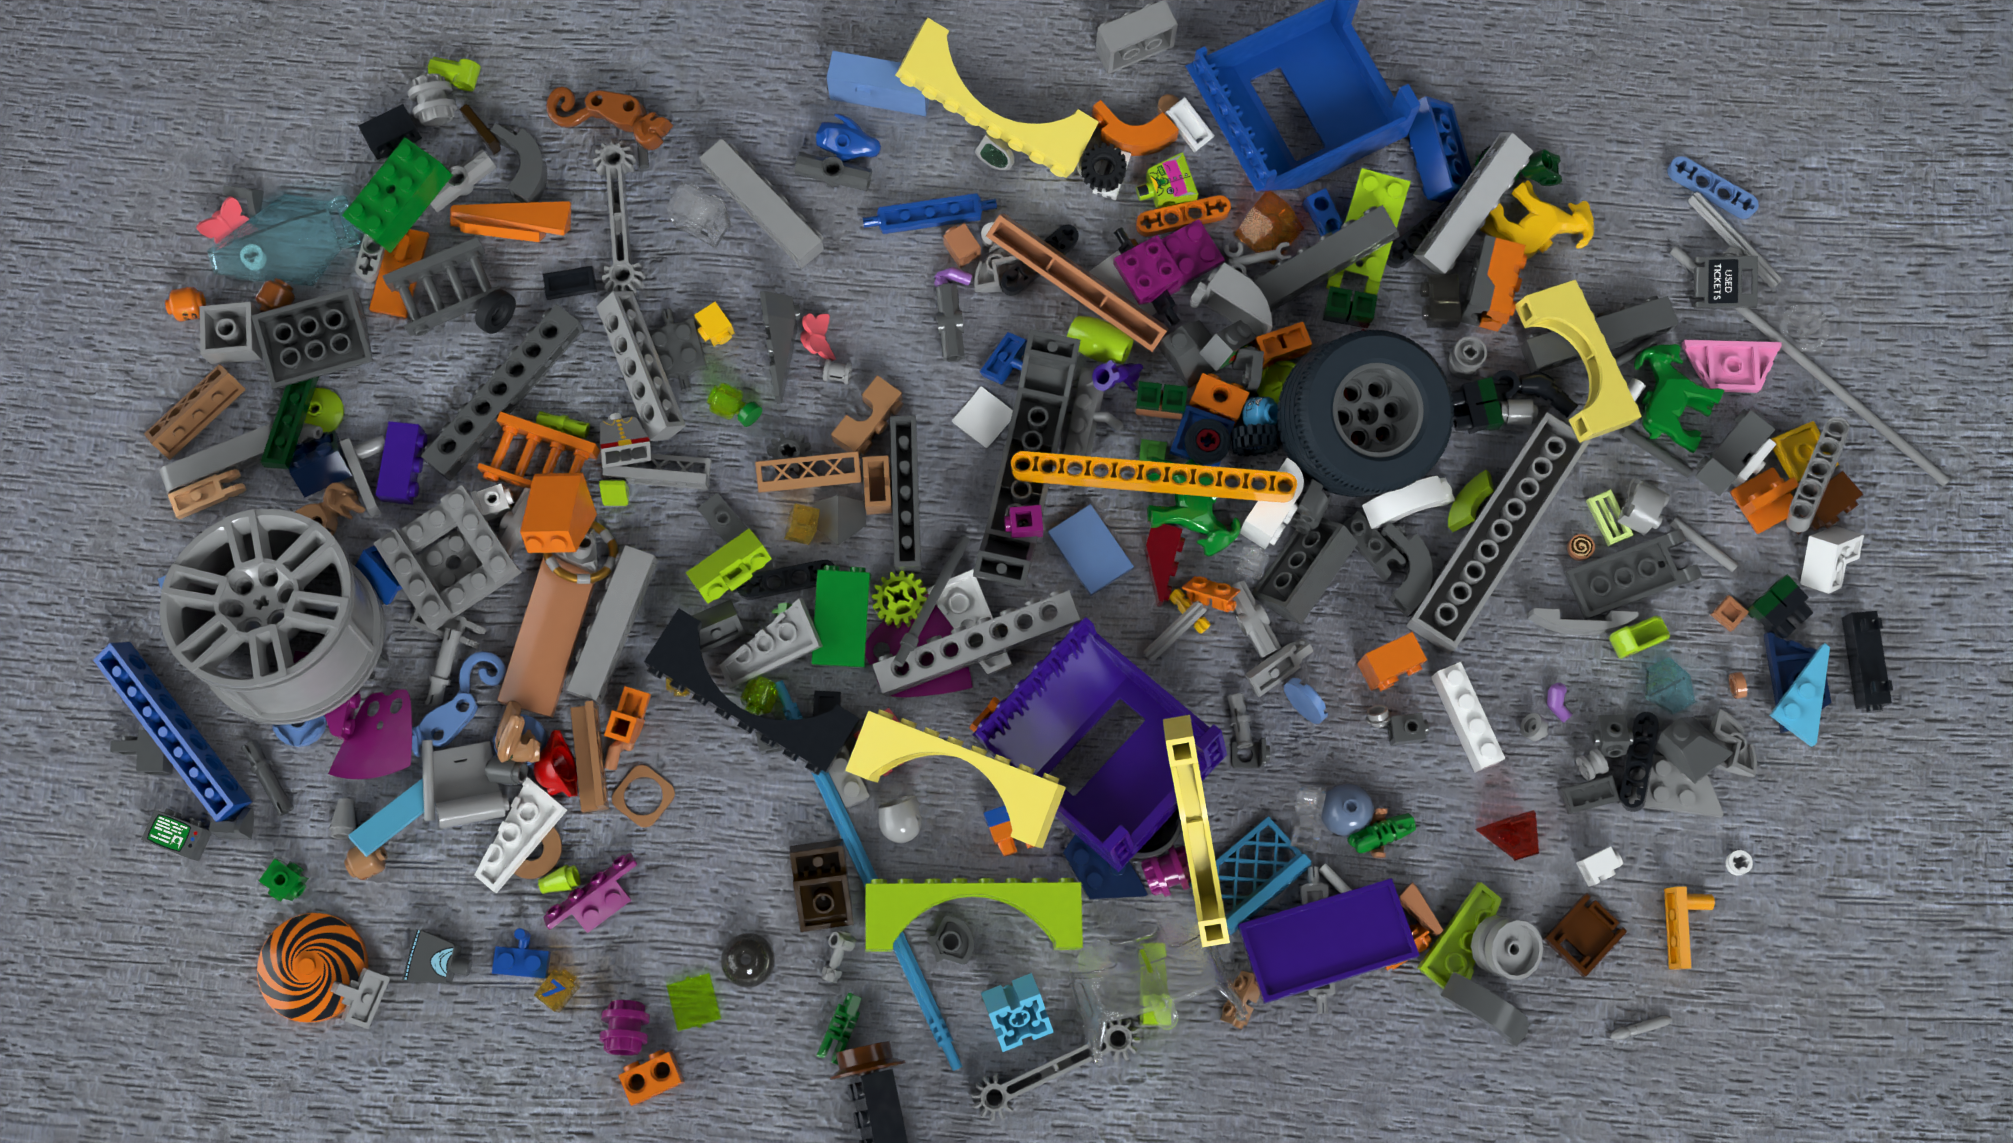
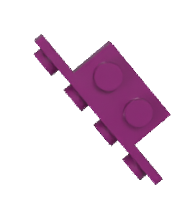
M628 853L626 856H619L613 861L611 867L604 872L596 873L583 888L573 890L569 894L568 899L560 905L555 904L549 908L543 917L549 930L572 914L584 930L589 933L631 901L629 895L617 880L637 865L634 856L631 853Z

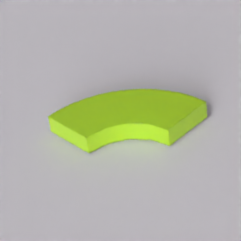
M1487 470L1479 473L1469 481L1453 502L1448 516V528L1452 532L1474 522L1479 505L1494 492L1492 477Z

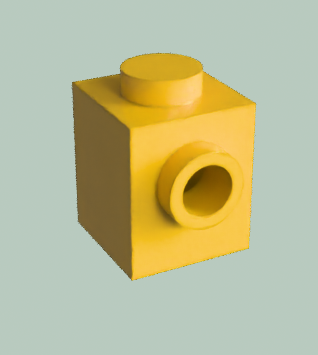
M716 301L694 314L697 324L700 326L697 329L698 333L705 342L709 340L713 347L717 344H725L735 334L732 324Z

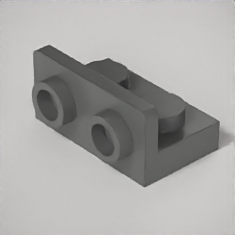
M1255 347L1238 349L1233 363V370L1243 371L1242 386L1246 387L1245 391L1249 392L1248 396L1256 395L1262 377L1264 351H1258Z

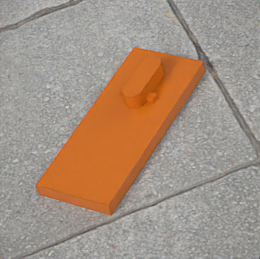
M410 229L391 253L385 250L369 307L371 312L403 318L408 317V312L400 293L397 291L391 292L383 279V275L422 260L429 239L428 232ZM417 282L410 284L409 291L412 297Z

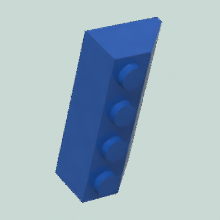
M1425 96L1418 100L1421 106L1409 130V144L1416 158V169L1422 179L1424 195L1427 197V200L1442 203L1455 197L1472 173L1453 104Z

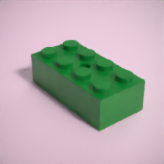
M404 138L343 213L342 217L391 253L453 174L440 161L407 138Z

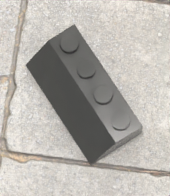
M1324 518L1321 519L1318 527L1310 530L1308 534H1302L1296 530L1253 590V597L1284 619L1301 625L1354 550L1358 541L1343 524Z

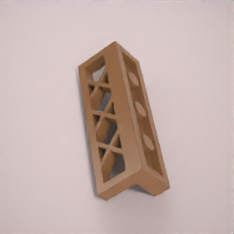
M219 364L149 428L144 435L154 447L171 460L246 389Z
M858 451L755 462L758 493L862 482ZM854 457L855 472L843 473L836 467L843 458ZM829 459H838L835 464L829 461ZM824 460L831 466L826 475L818 476L811 470L817 461ZM813 461V462L809 465V467H807L805 464L802 463V462ZM791 463H799L806 469L800 478H792L785 472ZM780 464H787V465L783 468V470H782L780 467L777 466V465H780ZM772 465L780 472L774 480L763 481L761 466ZM834 469H835L837 472L840 473V474H831V475H830V473H831ZM808 472L813 475L811 477H804ZM782 474L788 478L778 480L782 476Z
M593 700L585 701V706L570 708L581 812L583 813L609 809L599 707Z

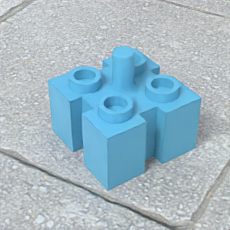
M1032 973L1012 980L1013 986L1006 985L1002 988L999 985L981 992L1002 1052L1023 1045L1022 1039L1029 1036L1036 1040L1054 1033Z

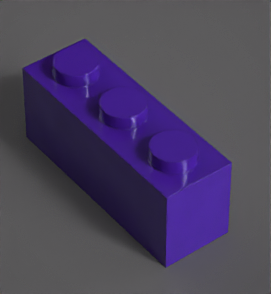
M388 421L376 489V496L382 502L413 505L414 497L418 496L419 483L417 478L418 473H421L423 469L422 449L427 445V434L419 424Z

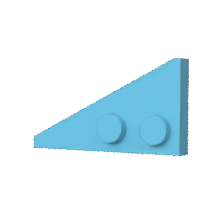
M1825 643L1818 648L1769 715L1810 747L1814 746L1818 739L1830 647Z

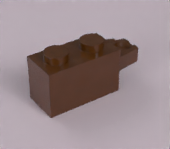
M1844 471L1830 479L1810 525L1814 531L1822 526H1825L1827 529L1840 520L1837 516L1839 513L1844 511L1847 514L1859 505L1856 500L1863 493Z

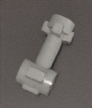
M839 930V932H833L830 935L829 945L834 948L829 966H824L822 979L837 983L838 979L841 978L843 971H840L839 967L844 952L852 951L856 943L851 933Z

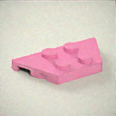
M1684 340L1681 346L1705 388H1720L1725 390L1724 392L1758 393L1762 389L1767 373L1771 370L1774 358L1780 350L1782 342Z

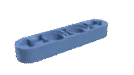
M1677 157L1668 166L1667 173L1673 181L1694 193L1699 191L1708 201L1738 218L1748 219L1758 209V200L1752 194L1686 157ZM1679 165L1684 167L1681 173L1677 172ZM1691 171L1694 172L1692 177L1688 179L1687 177L1690 175ZM1696 177H1705L1708 181V186H1699L1696 183ZM1718 189H1726L1730 194L1729 199L1720 198L1717 192ZM1735 197H1738L1735 203L1732 204L1731 202L1733 201V199ZM1744 202L1749 204L1747 210L1742 209Z

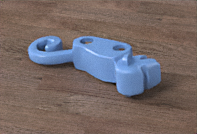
M484 651L476 652L466 658L460 669V690L451 701L427 713L418 726H412V751L416 757L419 758L421 756L422 740H433L434 747L442 748L449 745L472 720L478 709V703L474 696L470 694L471 671L479 662L493 664L497 669V673L494 676L489 675L486 668H480L478 674L485 684L498 686L504 681L507 671L506 665L501 658L493 653ZM462 703H469L467 711H459V706ZM443 730V738L441 740H434L435 732Z

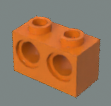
M1300 322L1255 337L1252 347L1257 348L1258 351H1264L1262 369H1265L1267 366L1274 365L1277 361H1289L1306 355L1310 351L1312 342L1304 322Z
M664 1049L649 1055L650 1061L641 1065L639 1061L623 1067L625 1072L618 1076L631 1106L638 1105L685 1082L673 1052L665 1053ZM662 1062L667 1063L670 1067V1073L666 1078H661L657 1074V1067ZM637 1074L642 1075L645 1080L644 1086L640 1090H636L632 1086V1079Z

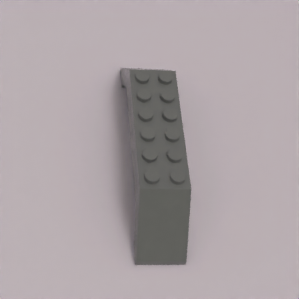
M1033 329L1029 331L1019 387L973 577L1025 588L1038 537L1011 538V532L1005 531L1004 516H1009V507L1041 505L1043 517L1050 484L1017 480L1012 474L1011 459L1014 454L1020 451L1057 454L1081 341L1079 339ZM1021 462L1016 468L1023 471L1028 469L1030 465L1026 462ZM1047 464L1042 470L1047 473L1053 472L1054 465ZM1021 521L1018 525L1019 527H1027L1028 523Z

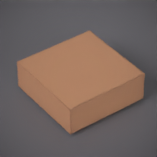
M1728 595L1710 615L1731 632L1749 611L1732 596Z

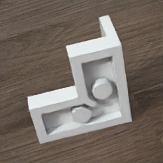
M1834 526L1810 535L1800 583L1828 594L1842 588L1846 564L1860 558L1864 534Z

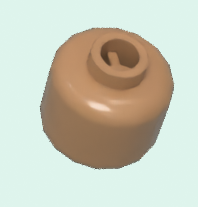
M355 846L347 852V858L344 863L348 873L353 878L357 877L360 880H367L385 869V860L388 858L385 848L380 846L366 857Z

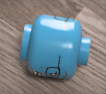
M1270 397L1249 398L1245 402L1241 413L1244 424L1246 426L1249 424H1269V426H1275L1278 413L1277 403Z

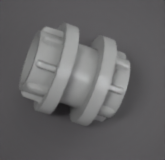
M426 74L413 79L410 84L411 89L408 90V96L411 101L418 102V105L412 109L414 118L419 119L420 123L427 127L440 126L452 121L457 105L455 100L447 99V95L452 92L451 83L445 81V77L440 74Z

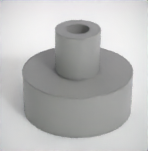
M1537 713L1528 714L1521 722L1520 732L1529 740L1538 741L1547 736L1548 722Z

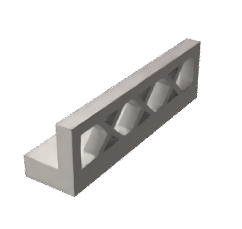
M651 454V461L656 466L654 469L638 468L637 466L642 462L631 464L629 467L615 466L603 468V476L606 480H624L629 484L709 490L712 460L708 458ZM673 462L677 463L681 470L670 471L663 470L662 468ZM695 464L705 465L704 473L688 472V470Z

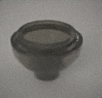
M743 933L733 937L725 945L721 955V967L726 978L733 984L744 988L755 987L765 982L771 975L775 965V955L772 946L765 938L754 933ZM744 954L751 956V962L747 965L741 962V957Z

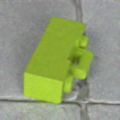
M748 528L685 573L706 603L709 604L713 600L719 599L727 590L730 589L732 592L753 577V572L763 568L772 558L751 529Z

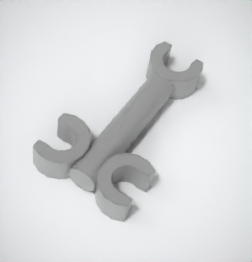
M1287 242L1279 244L1276 250L1244 255V248L1241 243H1238L1239 250L1236 253H1231L1228 245H1225L1224 248L1230 266L1237 271H1241L1245 276H1248L1245 265L1272 260L1292 259L1291 255L1283 256L1281 254L1282 251L1290 249V245Z

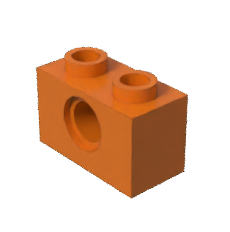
M1202 373L1189 406L1235 421L1234 426H1236L1249 392L1245 391V388L1239 384L1223 382L1215 374L1209 373L1206 375ZM1217 393L1223 394L1226 400L1219 402L1215 400L1213 395Z

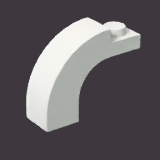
M1432 476L1418 480L1402 489L1384 493L1363 504L1362 507L1371 529L1386 527L1389 523L1392 524L1403 517L1427 508L1448 505L1454 502L1455 499L1446 477Z

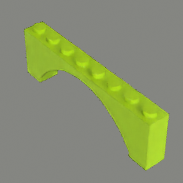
M935 878L925 879V883H914V879H898V883L887 884V879H872L871 884L865 885V952H892L893 943L900 933L923 912L943 902L966 897L997 900L1021 911L1045 932L1053 943V950H1080L1083 948L1081 882H1074V878H1059L1058 882L1048 883V878H1033L1032 883H1021L1020 878H1007L1005 883H994L993 878L978 879V883H968V879L965 878L952 879V883H941V879Z

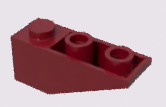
M1167 524L1157 528H1150L1144 550L1158 607L1162 606L1163 600L1169 601L1172 586L1168 585L1170 576L1175 577L1179 564L1174 559L1176 552H1182L1185 538L1181 537L1183 529Z

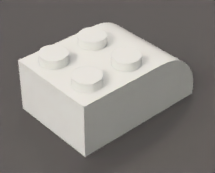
M1286 458L1278 472H1287L1295 476L1297 488L1293 499L1285 503L1258 501L1246 518L1240 534L1264 549L1267 548L1269 543L1275 545L1286 527L1283 525V522L1288 525L1299 507L1296 501L1302 492L1304 479L1300 468L1289 458ZM1282 483L1278 485V488L1283 492L1291 490L1288 484Z

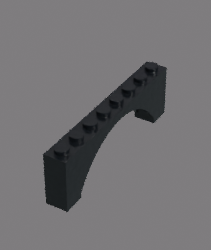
M678 608L644 660L646 666L649 667L647 672L658 679H661L662 676L671 681L669 685L681 693L684 690L692 693V699L705 707L707 703L716 708L715 713L728 721L730 717L739 722L737 727L746 733L751 734L752 731L761 735L760 741L773 748L775 744L784 750L782 753L784 756L794 762L797 759L807 764L805 768L818 776L821 772L827 775L858 725L860 718L838 704L829 712L798 720L764 718L740 708L719 690L706 669L700 646L699 632L703 627L702 622Z

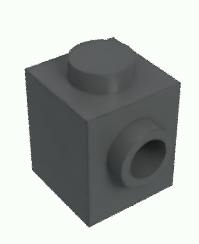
M1422 713L1391 716L1387 724L1390 746L1421 743L1427 739L1426 735H1429L1428 721L1423 719Z

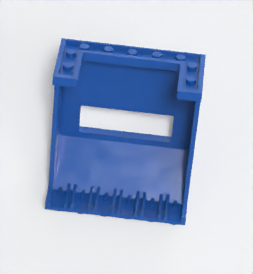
M1325 0L1207 55V49L1204 46L1196 50L1194 61L1185 66L1256 192L1300 188L1408 135L1421 104L1409 84L1399 88L1396 98L1391 93L1351 24L1359 0ZM1275 69H1280L1325 147L1298 161L1292 156L1250 82Z

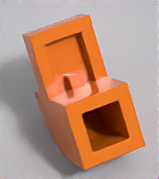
M624 686L617 711L612 710L604 736L634 744L645 723L644 716L651 694Z

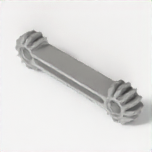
M611 139L608 146L602 142L601 147L603 150H595L596 158L593 159V164L597 167V174L600 176L606 175L613 254V265L611 267L604 266L603 270L606 274L602 276V281L606 283L605 289L607 292L633 291L634 296H637L636 288L643 289L644 284L642 280L646 278V275L642 272L643 268L640 263L632 264L625 174L627 172L634 173L635 168L633 164L636 163V158L632 155V148L630 146L626 147L625 142L621 140L616 145L615 140ZM612 159H620L616 164H610ZM615 178H618L620 204H616ZM618 234L623 235V261H620ZM623 274L629 275L628 279L625 281L618 280V278Z
M1117 1015L1116 1025H1114L1111 1017H1107L1106 1022L1109 1028L1103 1024L1098 1025V1028L1105 1032L1104 1036L1001 1085L997 1084L999 1074H994V1083L990 1084L988 1076L985 1075L983 1076V1080L987 1085L985 1088L980 1083H975V1087L981 1090L982 1093L971 1094L972 1098H981V1102L975 1103L973 1108L978 1109L982 1105L985 1107L980 1113L982 1118L988 1110L991 1111L990 1121H995V1112L999 1111L1000 1118L1003 1120L1006 1118L1002 1110L1004 1107L1011 1113L1014 1111V1108L1007 1104L1008 1100L1102 1055L1114 1052L1113 1061L1118 1062L1119 1053L1121 1052L1124 1060L1127 1061L1129 1060L1127 1049L1134 1054L1138 1051L1131 1045V1042L1141 1043L1140 1038H1132L1131 1035L1137 1033L1139 1028L1135 1027L1129 1031L1128 1027L1131 1025L1132 1020L1128 1019L1123 1026L1121 1025V1015ZM1114 1031H1121L1125 1036V1042L1120 1047L1114 1046L1110 1041V1036ZM1100 1042L1105 1044L1104 1050L1077 1063L1071 1062L1073 1055ZM1035 1073L1042 1075L1041 1080L1012 1094L1007 1093L1006 1089L1008 1086ZM992 1089H997L1002 1093V1101L996 1106L990 1105L986 1100L987 1093Z

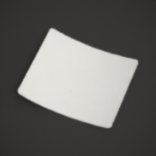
M980 387L962 410L952 419V422L985 448H988L1011 421L1013 410L986 389Z

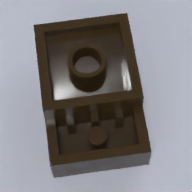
M843 839L790 846L789 854L800 932L854 925Z

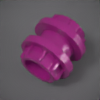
M1173 844L1168 849L1169 854L1161 857H1151L1142 861L1141 866L1152 894L1155 896L1162 893L1165 897L1170 896L1169 888L1180 883L1184 890L1190 888L1191 877L1185 846L1182 845L1175 848Z
M633 1000L611 1001L608 1009L603 1011L601 1020L608 1023V1030L601 1031L599 1041L604 1043V1051L620 1056L639 1054L642 1045H646L648 1042V1035L641 1032V1026L649 1024L650 1015L645 1012V1005Z

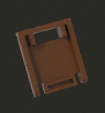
M1585 893L1543 938L1582 977H1586L1627 932L1624 927L1618 929L1615 934L1612 932L1619 922L1596 900L1585 907L1584 904L1591 898L1588 893ZM1566 939L1583 957L1577 961L1560 943Z

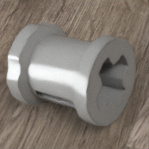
M826 359L823 381H842L844 384L849 385L852 363L841 364L831 362V359Z

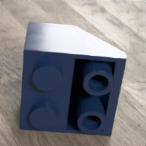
M335 430L329 433L323 432L319 439L314 438L305 444L298 443L296 445L289 473L304 498L327 488L332 483L340 482L352 476Z

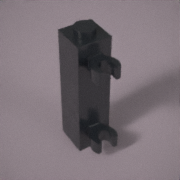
M1877 611L1851 612L1842 617V625L1856 709H1866V713L1881 712L1884 706L1892 703L1890 692L1893 691L1892 680H1888L1880 632L1883 629L1882 618H1878Z

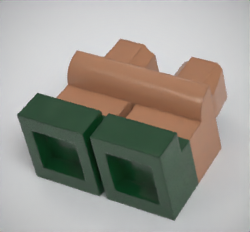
M1139 381L1136 415L1182 419L1186 406L1187 386L1164 384L1163 391H1161V383Z

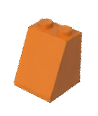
M546 473L533 476L520 530L528 553L577 551L597 516L584 474Z

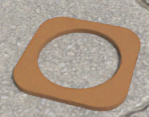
M638 765L631 770L614 791L612 803L638 826L647 828L658 820L673 801L675 790L670 783L648 766ZM641 777L655 780L660 785L663 794L660 806L648 815L634 814L628 809L624 799L627 786L633 780Z

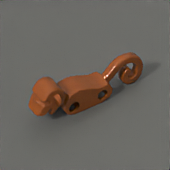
M558 87L550 93L547 99V114L556 125L570 128L581 124L590 117L605 119L625 132H633L636 141L647 150L659 148L664 142L662 138L673 127V124L667 118L659 117L655 112L647 114L646 108L632 95L602 90L593 91L585 98V108L566 117L558 114L557 104L561 98H565L561 108L565 112H570L573 109L575 95L570 89Z

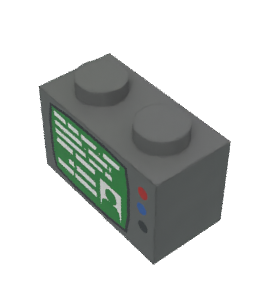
M166 808L165 812L154 810L141 840L186 858L199 861L212 834L208 829L204 828L206 823L191 817L189 822L180 819L181 813Z

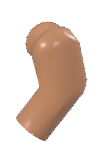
M615 740L608 747L604 768L617 770L621 752L623 750H633L635 743L629 744Z

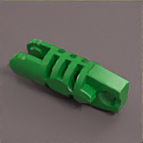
M1409 813L1390 817L1386 821L1382 820L1372 826H1367L1362 831L1349 835L1347 841L1359 854L1369 852L1380 846H1385L1387 843H1392L1394 840L1397 841L1415 831V820Z
M848 993L843 1004H838L817 1052L818 1057L824 1058L830 1049L833 1039L837 1040L838 1043L831 1062L838 1065L836 1053L845 1051L849 1038L860 1015V1012L857 1010L862 999L861 997Z

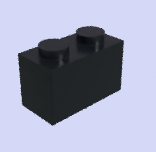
M404 104L358 125L377 160L388 158L404 138H407L414 144L422 139Z

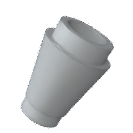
M347 798L338 799L329 827L331 837L349 839V834L356 830L354 800Z

